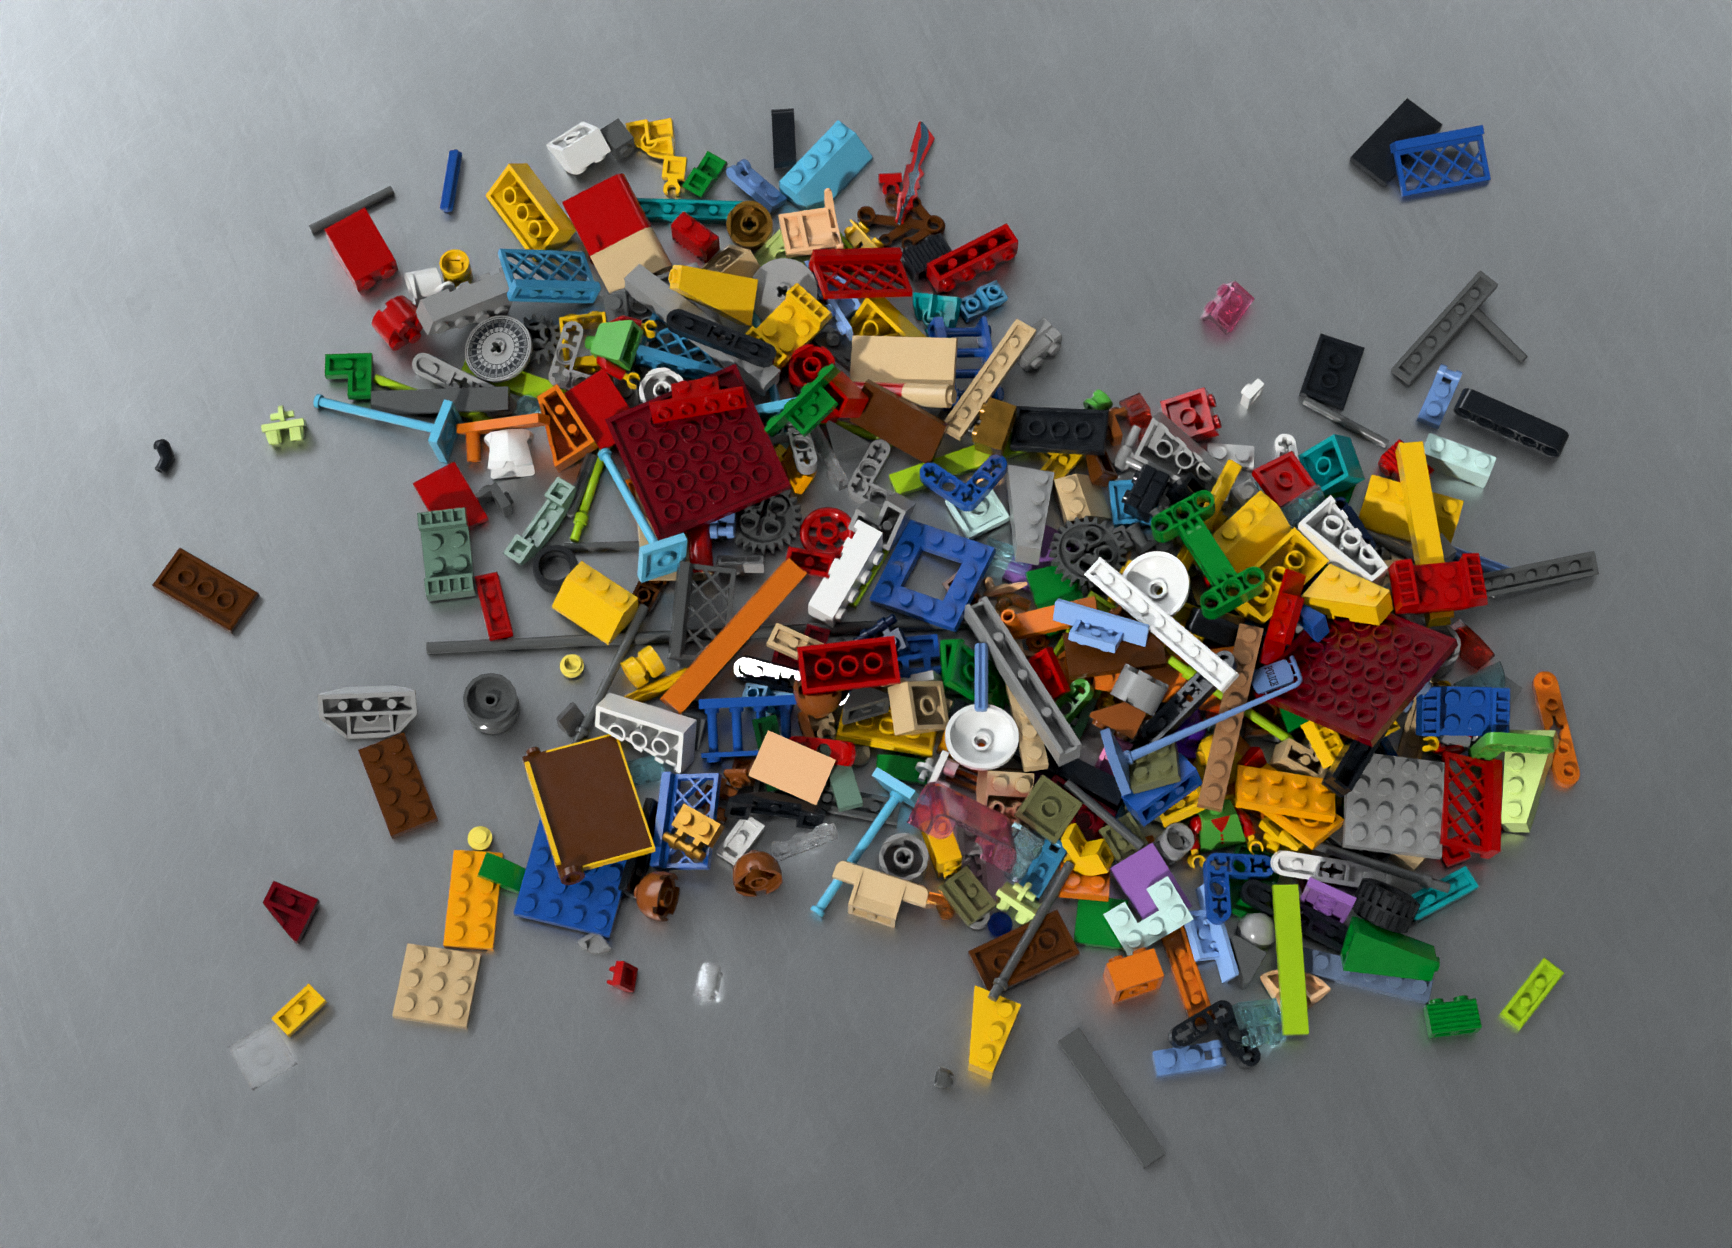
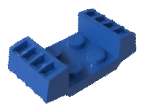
M1431 686L1426 695L1421 694L1416 698V735L1483 736L1490 732L1510 733L1511 687Z

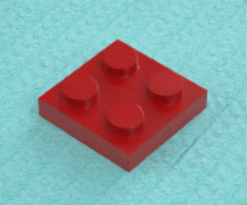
M1292 451L1254 469L1251 474L1264 493L1278 504L1280 509L1315 493L1318 489L1316 483Z

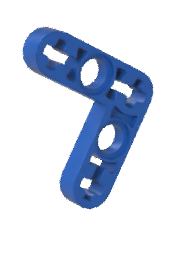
M991 455L966 483L937 464L926 463L920 468V480L923 485L959 509L973 511L1005 476L1007 461L1003 456ZM1001 464V468L996 467L994 470L992 469V465L997 466ZM932 472H934L935 477L931 475L929 477H926V473L931 474ZM978 479H986L989 482L985 487L976 485ZM945 483H953L956 486L952 491H945L942 488ZM972 495V501L967 500L964 502L963 498L968 499Z
M1212 853L1203 862L1206 916L1209 922L1214 925H1222L1231 916L1229 879L1266 880L1273 874L1274 871L1271 868V858L1269 856ZM1213 861H1215L1216 865H1224L1228 861L1227 866H1220L1217 870H1215V866L1211 865ZM1233 862H1242L1245 866V871H1236ZM1263 863V867L1267 868V870L1263 872L1262 868L1256 867ZM1212 883L1221 885L1223 889L1221 895L1213 893L1211 889ZM1218 906L1219 912H1223L1221 917L1218 916V913H1214Z

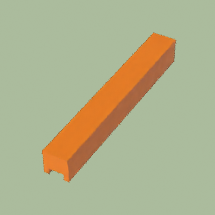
M790 558L784 561L659 700L672 712L681 715L805 577L807 572L799 568Z

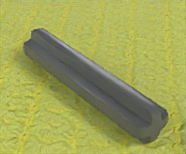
M592 453L585 455L574 483L577 490L565 516L574 518L576 512H578L596 464L597 455Z

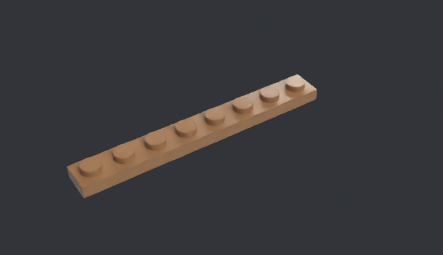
M1239 624L1233 649V655L1238 661L1236 672L1239 676L1223 693L1219 714L1247 703L1264 628ZM1245 711L1216 723L1197 804L1199 808L1222 812Z

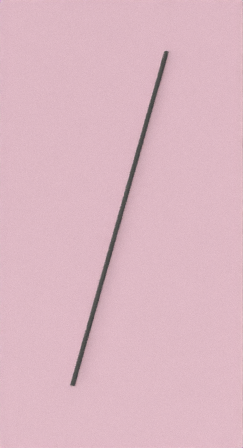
M1213 604L1206 605L1208 608H1214ZM1234 609L1228 612V614L1239 615ZM963 618L959 628H970L965 618ZM897 619V623L891 626L892 630L898 627L903 631L944 629L918 619ZM877 620L836 622L833 628L825 623H813L811 625L831 630L830 635L859 633L864 628L869 629L877 624ZM807 624L783 626L804 634ZM775 625L760 626L750 638H769ZM723 628L710 629L717 636ZM690 629V631H691L693 634L696 633V632L699 630V629ZM706 629L695 636L698 641L714 639ZM670 630L637 632L632 644L667 643L670 639ZM686 632L687 640L690 637V635ZM620 633L609 645H620L626 633ZM592 634L503 638L493 641L480 639L426 642L427 654L605 646L607 644Z

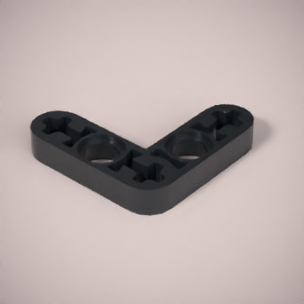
M1226 1000L1215 1002L1169 1031V1043L1175 1048L1182 1049L1217 1029L1240 1067L1251 1068L1260 1061L1261 1054L1234 1007ZM1219 1008L1226 1010L1224 1016L1212 1019L1211 1015L1218 1012ZM1197 1018H1203L1207 1022V1029L1205 1031H1200L1196 1028L1195 1021ZM1230 1028H1237L1240 1031L1241 1037L1239 1041H1234L1229 1037ZM1190 1029L1192 1033L1184 1037L1183 1040L1178 1041L1175 1036L1178 1035V1032L1182 1033ZM1244 1041L1246 1042V1045H1244L1243 1048H1236V1046L1242 1044ZM1251 1052L1253 1056L1250 1060L1245 1061L1243 1056Z

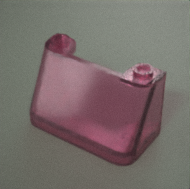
M930 782L923 788L907 823L938 839L950 836L955 825L977 835L975 842L982 848L981 859L1009 874L1011 873L1016 863L1017 854L1011 822L1007 816L941 783Z

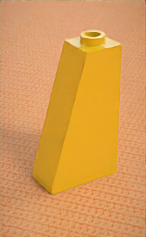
M673 265L668 277L669 289L738 325H752L758 279L684 265Z

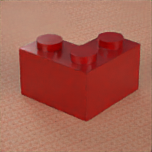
M843 371L824 387L839 405L820 423H827L828 420L837 423L839 418H860L869 400Z

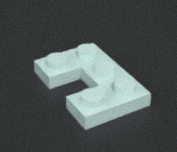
M1168 876L1146 889L1159 911L1137 923L1125 902L1103 914L1128 956L1133 955V951L1150 946L1193 920L1192 915Z

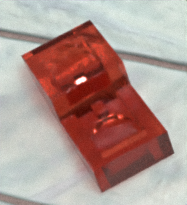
M1139 392L1119 401V405L1121 408H1127L1126 420L1130 428L1132 429L1133 425H1136L1142 429L1137 438L1140 443L1153 417L1151 416L1150 407Z
M1458 619L1450 626L1460 638V658L1474 669L1479 670L1495 657L1494 652L1463 621Z

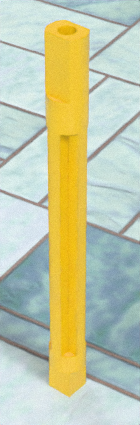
M1227 460L1211 491L1215 499V513L1211 518L1204 521L1208 530H1210L1242 469V466L1233 460ZM1205 502L1203 507H1207L1210 504ZM1183 544L1176 558L1184 564L1188 571L1194 558L1185 544ZM1163 588L1159 589L1157 595L1163 592Z

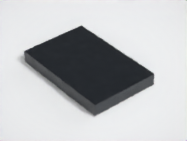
M1320 334L1299 396L1304 398L1308 396L1319 403L1344 410L1365 348Z

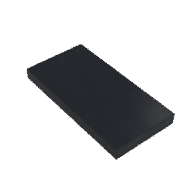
M1407 98L1351 156L1350 161L1382 186L1386 187L1397 175L1390 144L1399 140L1436 134L1443 124ZM1408 154L1400 156L1403 166H1406L1412 160V157Z
M1016 406L1017 416L1012 430L1011 451L1105 455L1110 416L1109 410Z

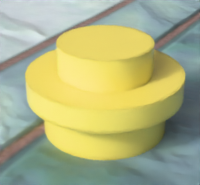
M569 654L561 660L560 670L564 676L575 678L582 674L584 662L580 656Z
M483 826L473 828L468 834L470 847L477 851L487 849L493 840L490 830Z

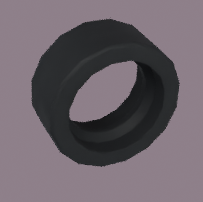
M549 545L542 548L536 554L533 561V573L540 587L546 591L557 593L565 578L553 581L545 578L542 573L543 564L550 558L561 557L568 561L570 573L578 565V561L574 553L567 547Z

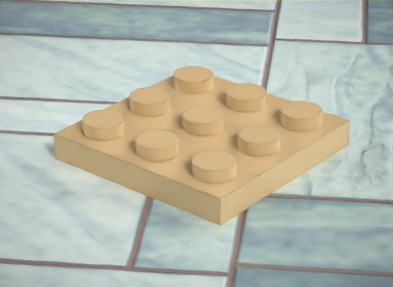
M407 943L392 1014L393 1018L468 1029L482 959L481 954Z

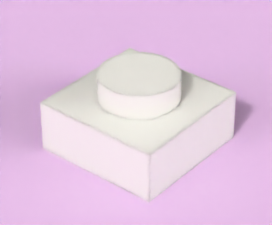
M1258 378L1252 384L1249 382L1241 391L1242 398L1240 404L1248 409L1262 394L1265 383Z

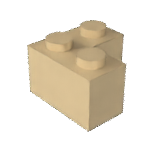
M1306 735L1303 736L1301 744L1288 738L1275 745L1269 761V765L1277 771L1324 778L1328 767L1323 769Z

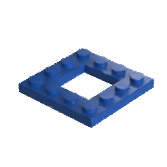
M910 519L869 600L872 604L956 633L965 615V605L971 604L996 554V550L994 547ZM922 551L961 563L943 601L904 587Z

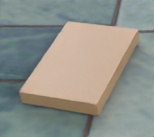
M768 730L748 776L817 805L836 760Z

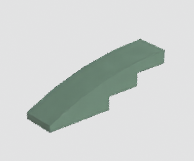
M835 725L833 727L837 734L838 726ZM817 731L813 732L814 736L818 738ZM824 735L823 738L832 739V736ZM821 744L818 747L821 754L830 755L831 749L827 744ZM834 765L828 780L838 811L842 812L862 807L863 801L852 766Z

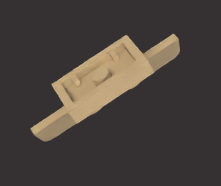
M846 860L838 862L832 875L833 879L854 885L848 903L849 914L895 928L902 901L926 908L929 891L923 885Z

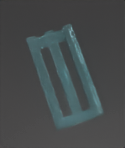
M989 537L986 545L997 548L995 549L996 556L1023 565V567L1015 566L997 558H993L991 565L1024 577L1030 564L1016 562L1012 545Z

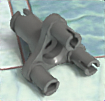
M1171 503L1166 507L1162 504L1150 511V514L1154 517L1174 504ZM1138 522L1125 530L1136 546L1135 551L1138 556L1148 552L1161 551L1177 557L1183 546L1180 536L1165 543H1160L1155 539L1148 540ZM1165 525L1159 526L1160 531H1164L1168 528ZM1193 562L1188 570L1190 580L1200 574V571L1195 568L1196 566Z

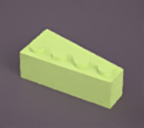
M1510 730V733L1551 736L1554 738L1555 749L1559 743L1556 730ZM1505 752L1501 824L1505 832L1530 833L1539 805V799L1545 787V780L1552 765L1554 752L1549 754Z

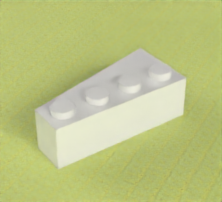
M1330 495L1299 522L1297 530L1329 560L1327 565L1332 564L1381 586L1385 581L1388 566L1370 544L1367 545L1362 538V533L1358 528L1352 526L1348 521L1346 513L1337 507L1335 499Z
M857 520L854 525L856 533L853 538L847 537L845 540L841 558H835L828 572L829 579L823 578L808 604V614L832 628L837 621L841 622L847 612L846 607L850 602L854 603L859 595L858 589L862 583L866 584L872 574L871 569L874 565L878 566L884 556L882 552L883 533L860 520Z
M609 693L596 705L595 727L620 741L626 740L632 743L634 749L641 753L643 751L655 756L654 760L661 764L667 763L673 766V771L682 774L694 761L696 719Z

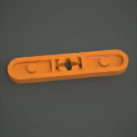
M1542 671L1534 677L1532 682L1534 698L1542 730H1550L1552 728L1553 718H1555L1556 727L1561 728L1558 733L1559 743L1553 755L1551 768L1555 782L1563 788H1570L1577 783L1580 777L1578 762L1557 678L1548 671Z

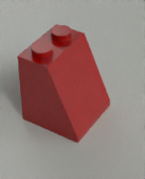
M365 207L324 229L331 251L358 292L370 289L376 282L389 278L398 271L394 256Z

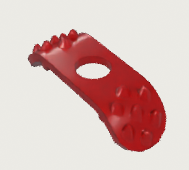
M792 736L789 738V740L817 752L821 744H827L831 749L828 757L836 760L834 765L852 766L854 763L856 750L853 742L807 736Z

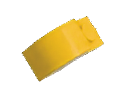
M1076 823L1069 824L1061 838L1062 846L1067 851L1063 860L1064 863L1066 861L1073 863V871L1081 875L1094 876L1108 873L1115 857L1105 839L1087 842Z

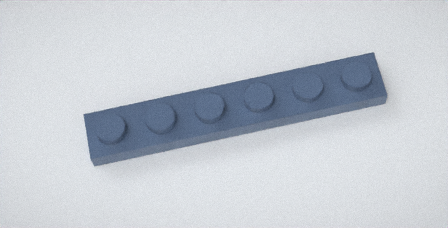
M1303 947L1305 972L1320 979L1425 1005L1430 1000L1434 979L1432 981L1343 971L1341 956Z

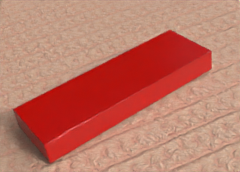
M498 572L474 576L489 640L493 641L512 637L513 630Z

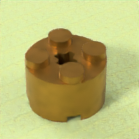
M756 201L740 202L727 216V231L730 239L736 246L757 250L772 237V217L769 211ZM748 221H752L753 225H756L750 231L747 230V227H744V225H748Z

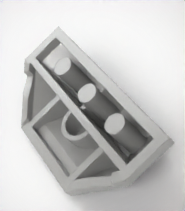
M396 685L344 687L317 695L319 719L324 723L326 722L346 739L381 738L398 735L417 715L416 690Z

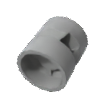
M1173 823L1154 840L1153 844L1166 865H1173L1193 847L1195 841L1189 827L1182 823Z

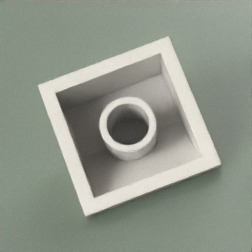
M584 121L546 144L565 171L573 175L583 173L587 170L588 165L593 162L602 161L606 154L611 151L600 129Z

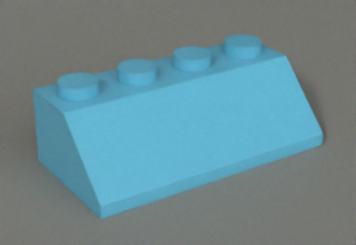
M837 120L779 181V190L787 197V201L801 211L825 208L824 190L830 188L834 200L867 166L873 157L857 134Z

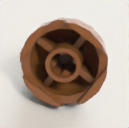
M796 680L793 685V694L798 708L814 718H823L832 713L841 702L842 691L803 695L801 682L797 683Z
M751 850L741 856L734 864L733 885L736 892L743 896L755 897L757 896L755 891L765 889L766 894H769L778 889L782 884L780 865L767 852Z
M654 871L648 873L636 885L634 897L636 898L639 910L647 918L665 922L669 920L666 918L667 915H673L680 893V887L675 886L674 880H678L675 873Z

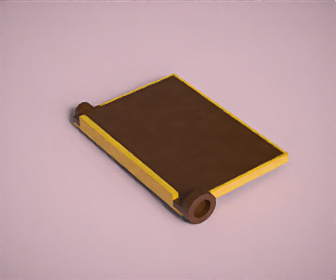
M608 734L542 752L539 747H531L526 751L527 756H523L522 761L562 884L573 885L582 881L585 878L584 871L655 852V846L618 739Z

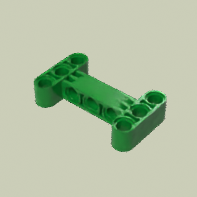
M1201 490L1155 515L1151 520V531L1153 538L1160 543L1168 542L1180 536L1213 587L1202 594L1200 604L1203 616L1214 620L1260 595L1265 589V574L1258 567H1249L1238 574L1236 573L1204 524V521L1211 518L1215 513V499L1210 491ZM1202 502H1207L1210 504L1207 507L1199 506V504ZM1180 514L1189 515L1186 519L1178 518ZM1161 525L1168 527L1164 531L1157 530V527ZM1252 578L1260 580L1257 584H1250L1248 581ZM1231 590L1239 592L1236 596H1229L1227 594ZM1209 602H1215L1218 604L1214 608H1208L1206 606V604Z

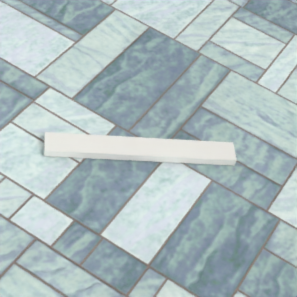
M1101 557L1084 574L1138 622L1148 624L1151 633L1219 691L1224 693L1238 678L1239 674Z

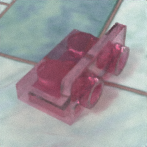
M1236 281L1220 285L1215 292L1217 294L1216 297L1203 308L1205 312L1201 316L1203 321L1210 319L1225 334L1231 333L1255 299Z

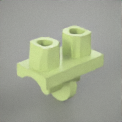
M280 405L278 406V413L270 414L271 421L280 420V422L263 424L261 429L266 434L269 445L281 444V431L289 430L292 442L304 440V427H307L306 420L300 418L286 421V418L295 417L294 411H285L284 406Z
M1007 881L995 894L998 897L996 908L1002 912H1007L1011 906L1018 910L1015 920L1021 925H1025L1033 919L1041 904L1035 900L1037 896L1030 892L1033 886L1030 882H1027L1023 887L1017 882L1012 885Z

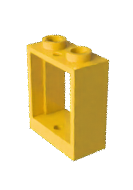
M591 311L587 314H567L564 317H559L560 332H562L564 325L570 321L578 322L583 330L598 328L601 323H606L605 312ZM572 326L571 329L567 328L566 332L576 331V326ZM565 339L562 340V344H569ZM562 348L564 361H569L571 359L569 348ZM590 355L576 357L572 370L589 375L597 373L602 368L596 363V358ZM564 365L569 370L570 365Z
M942 803L919 810L918 827L927 847L937 878L944 877V879H949L961 870L962 855Z

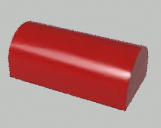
M789 546L786 560L790 558L799 568L807 572L806 575L829 579L828 572L836 556Z

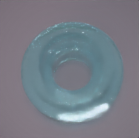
M524 395L517 402V412L519 415L534 414L540 410L537 398L532 395ZM528 403L532 404L530 411L525 410V406Z

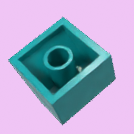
M1333 434L1298 455L1300 463L1318 486L1317 491L1312 494L1313 498L1348 490L1365 480L1350 437Z

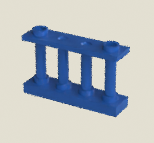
M982 316L976 326L971 328H947V326H944L943 317H934L927 327L928 336L932 338L977 337L979 348H958L957 358L981 357L983 366L993 353L992 331L986 316ZM956 369L955 379L975 378L980 369ZM956 382V402L952 405L951 408H943V411H951L966 391L959 390V388L956 387ZM999 386L991 398L1003 401V388Z
M778 695L699 699V709H704L705 714H707L709 753H701V758H707V763L722 762L721 757L755 756L758 754V750L743 751L741 712H744L743 707H753V711H756V719L766 717L768 706L778 705L781 716V736L789 739L791 737L790 710H792V705H797L795 696ZM719 708H729V713L732 714V752H719L717 713H719Z

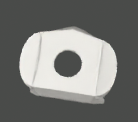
M505 429L490 432L485 436L484 441L490 448L488 469H491V478L493 480L535 475L529 451L534 439V434L526 429Z

